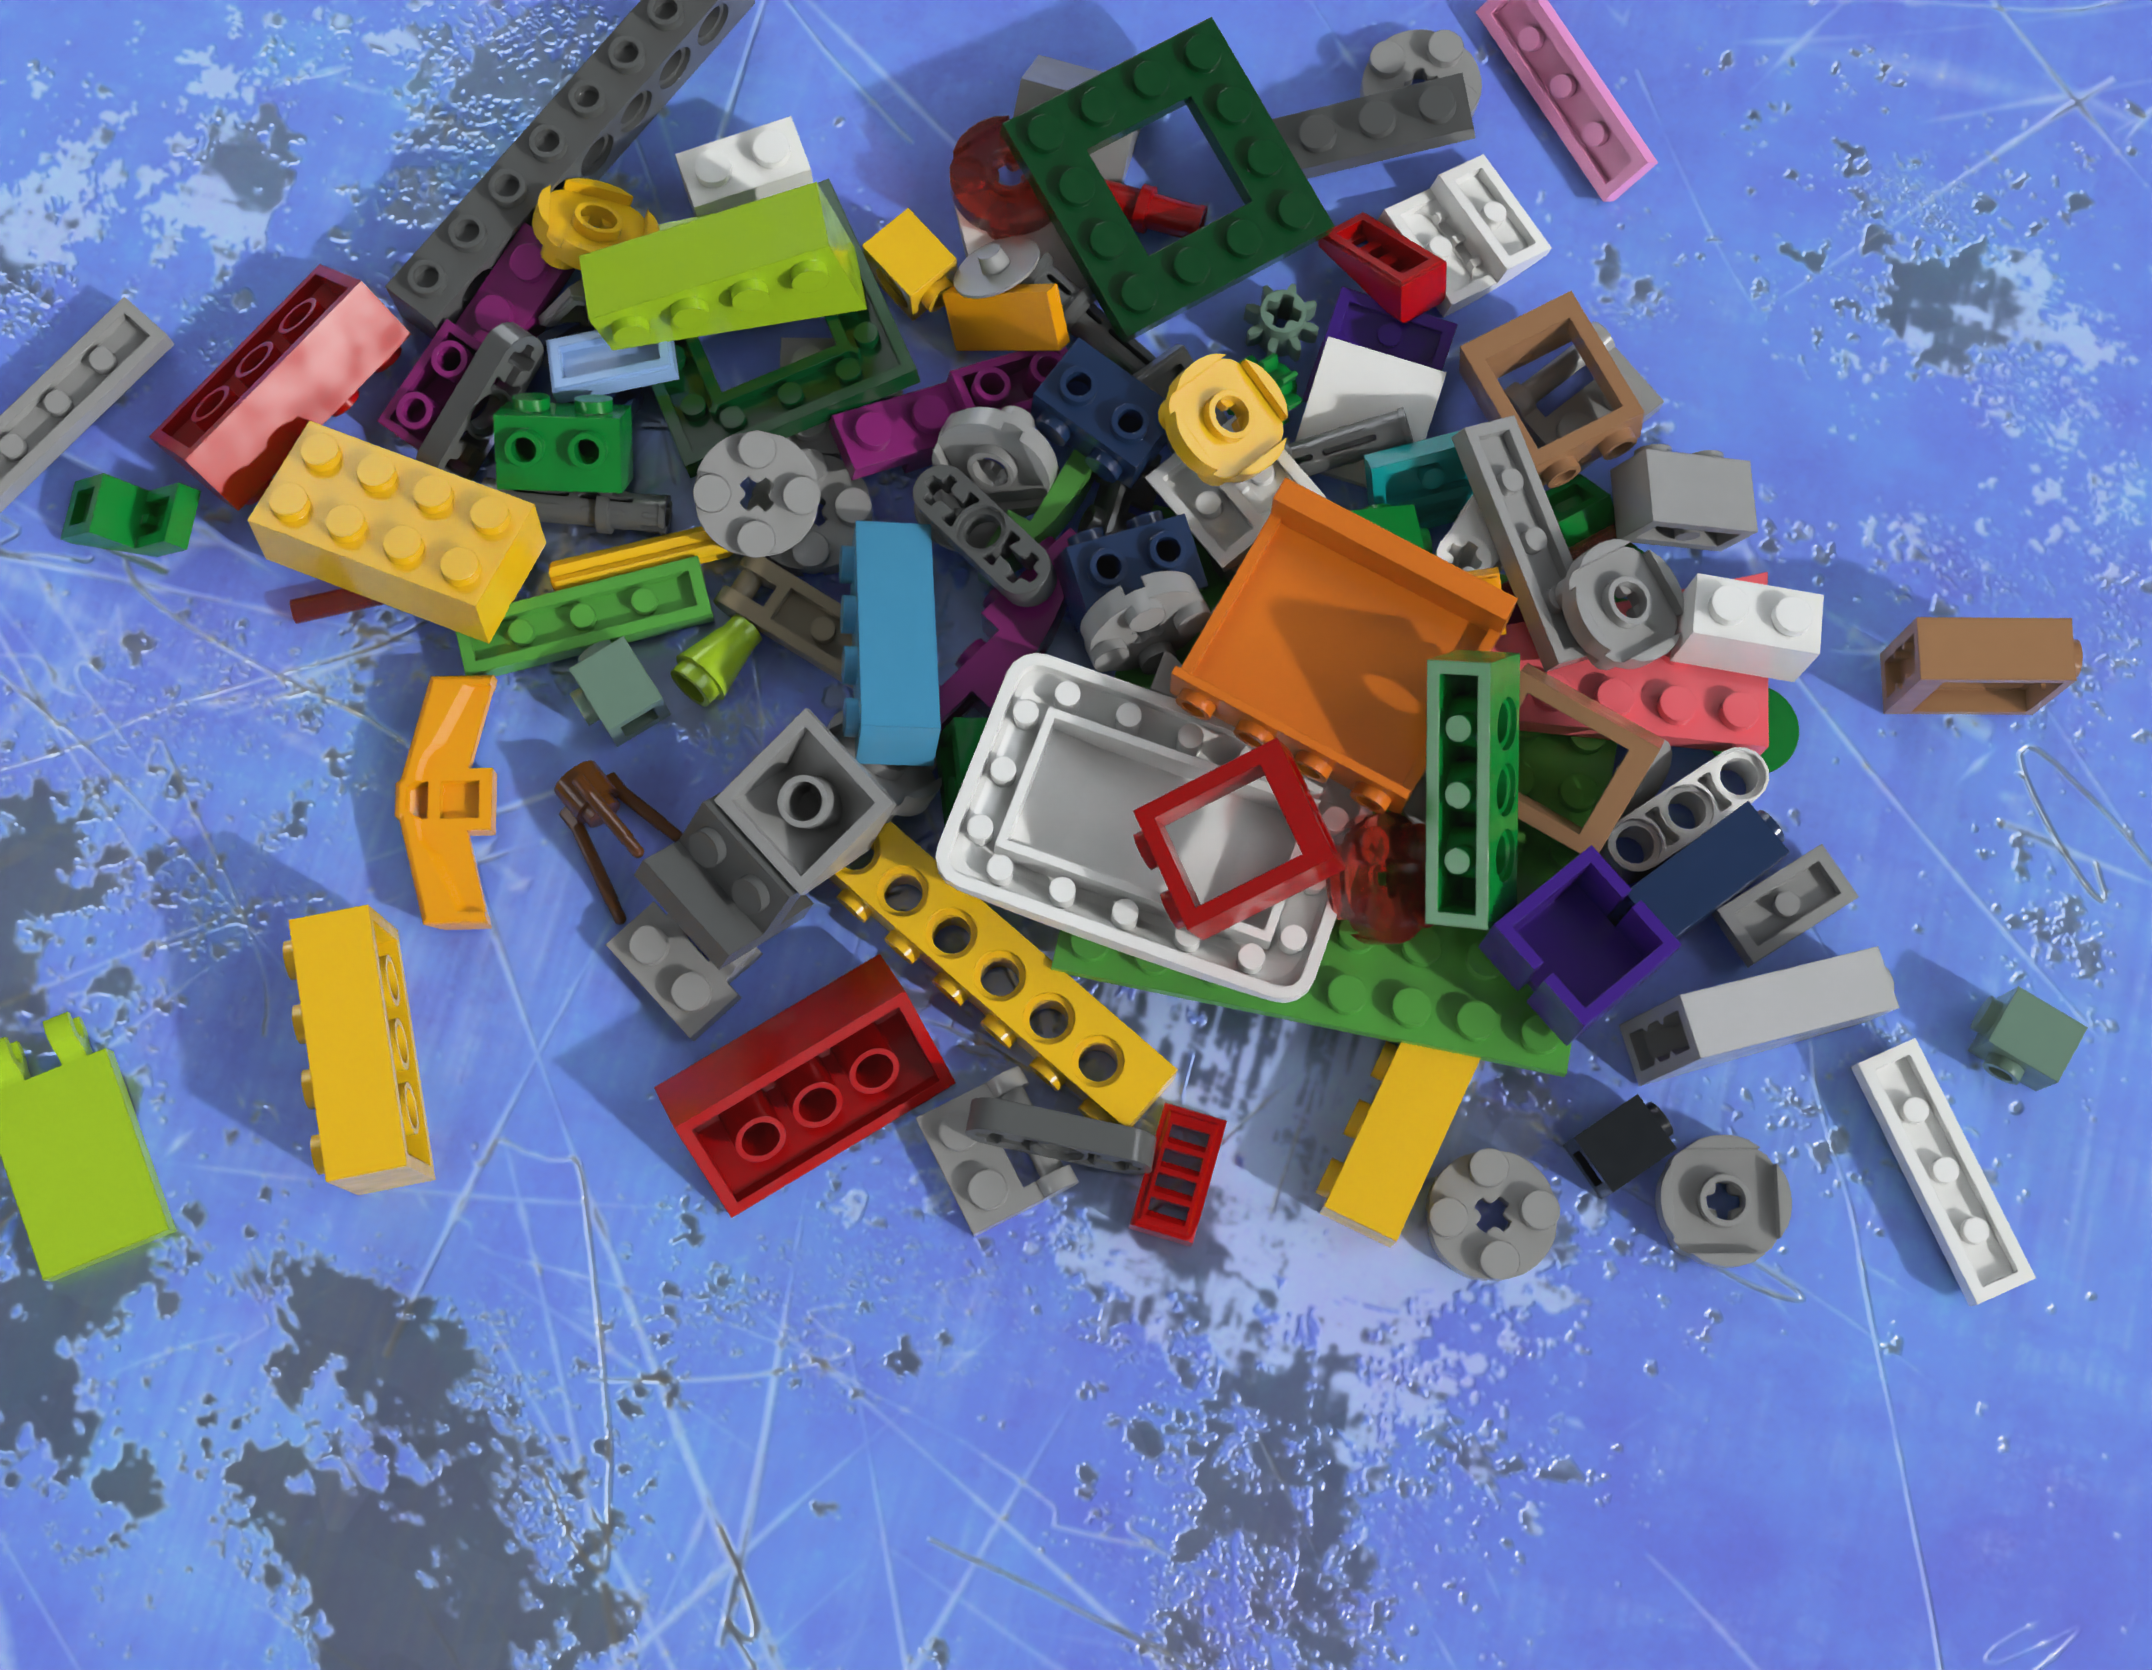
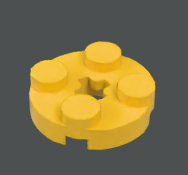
M572 178L565 179L563 189L551 192L550 184L541 191L532 218V228L536 238L543 245L541 257L546 263L557 269L568 270L575 268L581 271L580 255L659 231L658 222L648 209L644 218L640 212L632 208L631 204L634 196L623 189L598 180Z
M1226 354L1206 355L1183 370L1169 386L1166 400L1161 403L1158 410L1159 422L1166 431L1168 440L1178 457L1191 470L1197 473L1204 483L1210 486H1220L1226 482L1240 483L1255 477L1279 458L1284 450L1287 439L1282 440V422L1288 418L1287 404L1274 379L1258 364L1247 359L1241 363L1232 359H1221ZM1215 406L1221 412L1229 408L1234 412L1237 418L1231 424L1234 432H1229L1220 426L1216 419Z

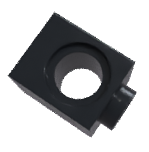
M1638 1094L1563 1145L1600 1199L1612 1194L1677 1149L1669 1138L1673 1134V1128L1667 1117L1653 1102H1648L1645 1105Z

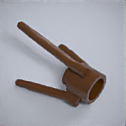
M588 760L567 771L556 783L554 792L565 805L560 811L559 816L572 831L614 922L622 925L626 922V915L584 824L587 823L589 827L594 828L605 823L620 843L635 858H641L644 855V849L616 815L620 808V802L617 799L621 800L672 841H678L683 833L629 790L615 772L605 775L595 761Z

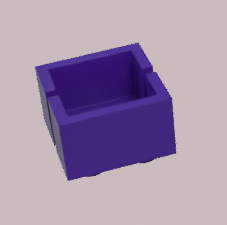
M1592 845L1497 921L1478 946L1517 992L1526 984L1531 987L1534 993L1526 1002L1565 1046H1568L1659 970L1682 946L1642 900L1627 912L1616 927L1607 917L1617 909L1632 889Z

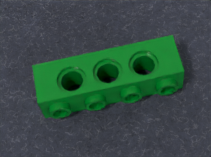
M1455 650L1427 659L1425 924L1489 930L1497 921L1517 906L1520 653Z

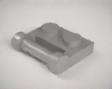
M1593 321L1591 323L1643 408L1645 412L1644 423L1660 410L1664 400L1615 347L1614 340L1607 329L1598 322ZM1574 344L1524 383L1514 382L1504 390L1538 449L1613 411L1595 379L1547 417L1538 410L1536 406L1538 401L1586 365ZM1594 461L1582 466L1581 471L1588 467Z
M1021 1066L1006 1070L986 1083L916 1117L917 1123L974 1237L1079 1183L1070 1164L1063 1166L1061 1160L1029 1154L1040 1179L1023 1187L1004 1148L977 1142L965 1134L972 1099L991 1097L1032 1105L1024 1089L1029 1082Z

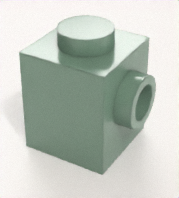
M624 636L614 642L603 640L595 643L579 656V663L569 668L579 685V688L569 693L588 725L590 726L600 720L617 747L671 715L663 697Z
M2018 986L1997 998L1990 996L1982 1004L1971 1024V1029L1978 1033L1968 1051L1984 1060L1982 1067L1995 1078L2014 1085L2021 1082L2034 1091H2038L2059 1082L2088 1027Z

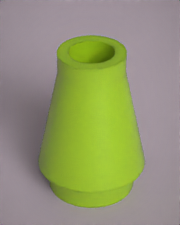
M734 614L726 624L677 655V665L671 670V677L686 696L701 706H709L714 699L723 700L751 652L762 641V637L751 622L741 615Z

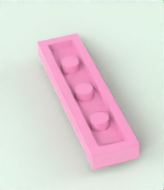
M1487 0L1476 11V14L1603 202L1615 201L1658 164L1654 155L1548 0Z

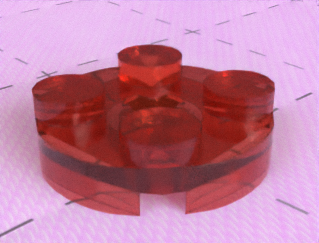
M1009 115L990 117L970 127L957 141L950 165V190L956 208L968 222L978 229L986 231L994 240L1030 234L1051 223L1024 174L1021 176V183L1017 185H1002L998 182L1000 180L999 168L1006 166L1011 172L1020 169L999 133L1002 123L1010 120Z
M1394 812L1363 814L1351 819L1343 827L1351 829L1345 834L1342 844H1335L1347 869L1326 879L1327 894L1331 908L1337 914L1338 920H1348L1352 928L1359 933L1350 934L1359 942L1369 945H1388L1409 941L1415 937L1421 928H1430L1434 925L1425 924L1426 825L1423 823H1412L1405 816ZM1385 871L1386 886H1379L1378 872Z

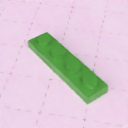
M698 556L511 602L504 619L489 644L456 632L465 675H494L496 677L579 656L587 648L603 640L614 642L624 636L627 642L630 643L713 622L715 619L701 563Z

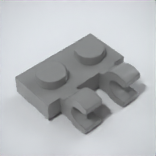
M653 901L614 936L606 946L691 1040L695 1041L741 999V996L732 988L730 983L754 964L763 953L756 947L718 970L688 939L689 936L669 914L666 915Z

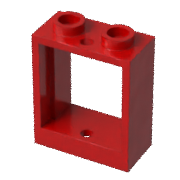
M1277 737L1133 810L1142 830L1133 835L1135 844L1148 868L1153 870L1159 867L1168 890L1162 892L1160 897L1170 920L1178 930L1186 927L1189 932L1202 940L1347 869L1291 751ZM1266 776L1302 854L1201 905L1165 826Z

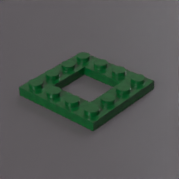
M1212 17L1002 123L999 132L1122 344L1329 235L1335 227ZM1187 105L1245 205L1148 256L1090 154Z
M829 178L818 182V185L855 247L867 310L824 316V320L836 345L724 392H721L699 338L675 340L674 345L679 379L651 386L690 478L697 476L698 467L706 454L717 443L731 435L759 430L788 438L831 420L832 415L862 407L920 382L916 366Z

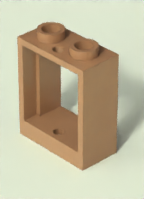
M1572 291L1460 346L1459 373L1484 416L1489 422L1515 415L1543 486L1547 484L1549 488L1559 487L1577 476L1582 466L1601 456L1605 460L1617 458L1629 451L1637 443V438L1641 435L1645 412ZM1572 341L1613 411L1538 449L1497 379Z
M1916 617L1880 653L1883 714L2033 715L2077 680L2076 677L2080 674L2083 653L2080 641L2073 639L2072 618Z
M1527 663L1520 671L1519 708L1527 694H1530L1628 749L1583 828L1518 791V819L1580 854L1591 845L1599 853L1658 755L1665 740Z

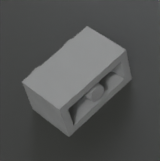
M1651 444L1636 449L1633 457L1610 470L1617 539L1631 541V543L1722 551L1758 532L1750 461L1724 458V454L1717 450H1704L1688 454L1672 452V447L1666 444Z

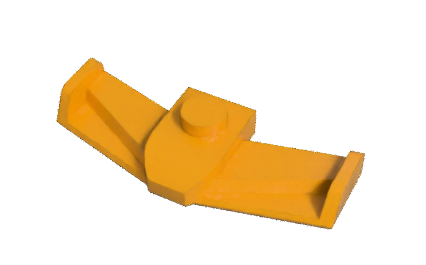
M494 675L430 676L401 779L395 783L394 816L400 821L423 925L438 929L468 930L492 928L470 836L496 835L497 773L493 768H472L492 695L498 682Z

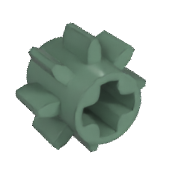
M1291 284L1287 290L1276 291L1265 285L1261 295V306L1246 304L1243 319L1254 326L1247 331L1245 343L1247 346L1258 344L1266 353V357L1273 353L1277 354L1278 357L1289 355L1296 362L1299 360L1301 353L1300 341L1302 340L1307 343L1316 342L1319 327L1307 321H1310L1315 316L1317 303L1315 300L1304 303L1303 299L1296 294V284ZM1278 319L1287 321L1284 328L1275 326Z

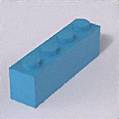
M855 520L852 546L841 545L839 557V583L850 584L851 595H842L841 633L852 634V646H843L842 685H853V698H845L843 737H855V759L860 764L933 766L941 723L931 524Z

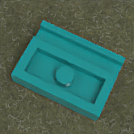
M1459 431L1364 455L1368 506L1379 503L1392 506L1414 504L1420 528L1429 529L1455 522L1465 504L1474 494L1451 438Z

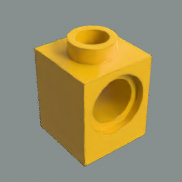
M907 208L862 245V250L876 282L914 321L925 311L935 312L945 305L942 293L954 285V275L958 268L955 256Z

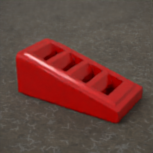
M1364 212L1335 226L1329 235L1318 240V246L1386 312L1402 323H1406L1434 308L1445 299L1447 262ZM1364 241L1368 242L1366 245L1360 248L1357 247L1358 244Z
M1164 1104L1155 1135L1157 1141L1152 1171L1144 1173L1128 1229L1188 1247L1193 1245L1227 1124L1226 1120L1172 1104ZM1172 1124L1209 1135L1206 1147L1169 1137ZM1165 1149L1202 1160L1199 1171L1162 1161ZM1161 1174L1195 1184L1192 1196L1155 1185L1157 1175ZM1151 1198L1188 1209L1185 1220L1148 1210Z

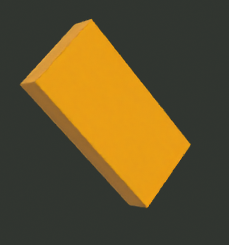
M1057 283L1018 284L1001 294L980 299H972L960 295L954 285L942 293L956 351H1060L1070 342Z

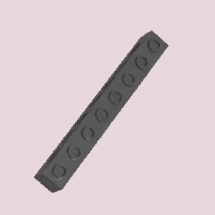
M641 0L388 282L385 288L400 315L431 339L434 338L446 319L455 324L524 222L532 227V218L541 191L550 184L551 192L563 189L565 179L587 178L599 181L755 4V0Z

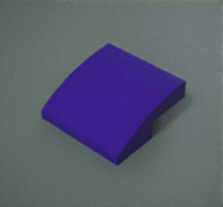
M1342 286L1302 402L1307 403L1328 336L1442 371L1458 324L1426 313L1406 323H1402L1386 312L1368 294Z

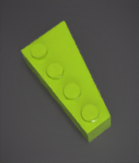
M817 182L579 256L588 319L612 350L867 310L855 247Z

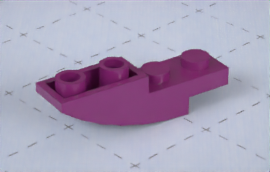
M524 222L457 322L454 324L448 319L445 320L377 422L419 451L426 436L489 332L502 323L514 322L533 336H539L546 327L540 325L538 317L553 303L575 271V268L562 270L546 263L541 257L543 245L536 238L533 228ZM489 396L484 397L476 405L471 419L488 402Z
M1066 346L1060 351H1016L951 370L944 383L832 415L829 429L851 481L898 466H902L906 474L933 465V449L938 442L939 433L951 413L972 407H990L1001 410L1005 406L1011 405L1023 408L1031 414L1034 392L1068 351Z
M1069 528L1057 540L1049 536L1039 545L1046 550L1053 563V560L1069 546L1067 539L1077 533L1072 528ZM1026 569L1017 580L1023 578L1030 583L1038 575L1035 569ZM1058 576L1056 588L1052 595L1043 603L1033 607H1020L1011 603L995 587L988 593L982 603L985 610L981 612L982 630L990 639L985 642L982 638H979L970 644L955 663L958 670L942 686L939 684L940 733L954 717L964 718L973 708L984 718H989L1005 675L1012 663L1023 655L1047 653L1067 608Z

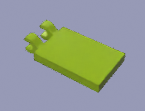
M65 1012L43 1021L47 1039L62 1065L34 1077L30 1075L27 1059L20 1042L10 1043L8 1037L0 1038V1156L42 1279L49 1282L177 1231L114 1051L104 1048L93 1053L82 1018L78 1016L72 1019L70 1012Z

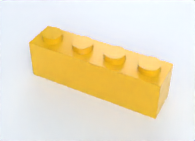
M1386 1041L1370 1074L1371 1077L1381 1081L1373 1100L1369 1104L1359 1099L1344 1129L1343 1134L1354 1139L1345 1160L1341 1162L1332 1157L1315 1193L1326 1198L1319 1214L1391 1248L1401 1234L1481 1058L1402 1042L1396 1046Z

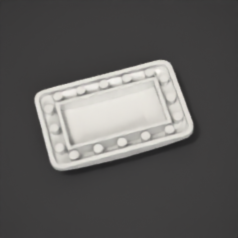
M1027 654L1014 661L1005 675L937 846L936 865L938 873L945 883L963 893L1053 928L1269 1001L1287 1003L1296 1001L1308 993L1316 978L1373 811L1355 802L1350 796L1352 790L1328 778L1323 783L1302 774L1347 869L1205 940L1189 932L1186 927L1178 930L1170 920L1160 897V894L1168 890V887L1159 867L1150 870L1135 844L1133 835L1142 830L1133 810L1255 748L1238 739L1233 733L1235 727L1213 715L1210 720L1199 719L1183 710L1176 703V699L1048 654ZM1266 776L1165 826L1201 905L1302 854Z

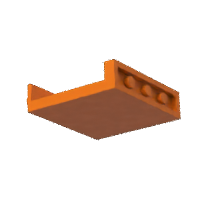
M1285 477L1273 497L1271 513L1183 665L1181 668L1176 665L1171 672L1170 693L1177 696L1176 703L1189 714L1202 720H1210L1213 715L1235 727L1233 731L1235 736L1253 748H1257L1277 737L1291 751L1303 775L1323 783L1330 778L1352 790L1350 793L1351 798L1364 808L1379 814H1384L1388 809L1400 816L1426 770L1427 659L1455 650L1492 651L1511 617L1518 598Z

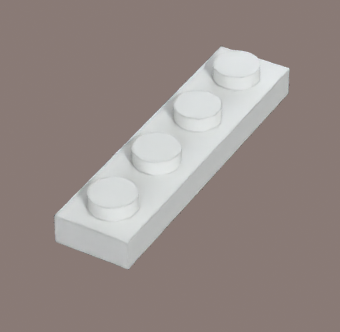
M1916 1038L1851 1066L1968 1305H1978L2035 1279L2036 1277Z

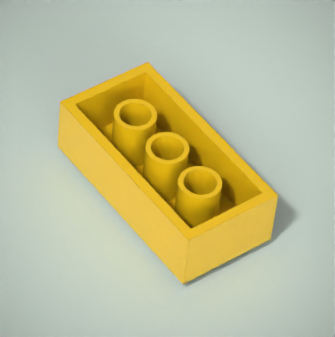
M310 420L247 520L267 560L488 644L491 642L511 602L516 598L546 545L535 504Z
M368 904L288 920L291 940L283 942V959L289 978L291 980L297 979L300 1004L293 1005L292 1023L298 1042L300 1044L306 1043L310 1069L302 1070L301 1086L307 1107L309 1109L315 1108L319 1134L311 1136L310 1148L317 1174H325L327 1183L356 1195L436 1180L398 929Z

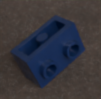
M1079 337L1033 394L1031 416L1035 420V426L1038 431L1054 444L1064 446L1067 443L1086 457L1085 461L1089 468L1108 482L1114 483L1118 480L1131 489L1169 441L1166 431L1162 428L1158 418L1159 407L1166 399Z
M1161 510L1152 511L1128 520L1126 522L1128 530L1106 536L1103 527H1097L1082 531L1067 539L1069 546L1053 560L1076 633L1080 632L1081 621L1087 611L1106 593L1120 585L1125 595L1145 587L1141 576L1159 571H1179L1192 577L1199 592H1202L1209 586L1185 513L1164 519Z

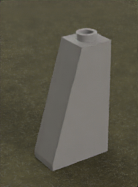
M1877 946L1680 994L1620 1024L1619 1027L1638 1085L1642 1086L1859 1025L1900 1007L1894 993L1893 977L1884 965L1879 947Z

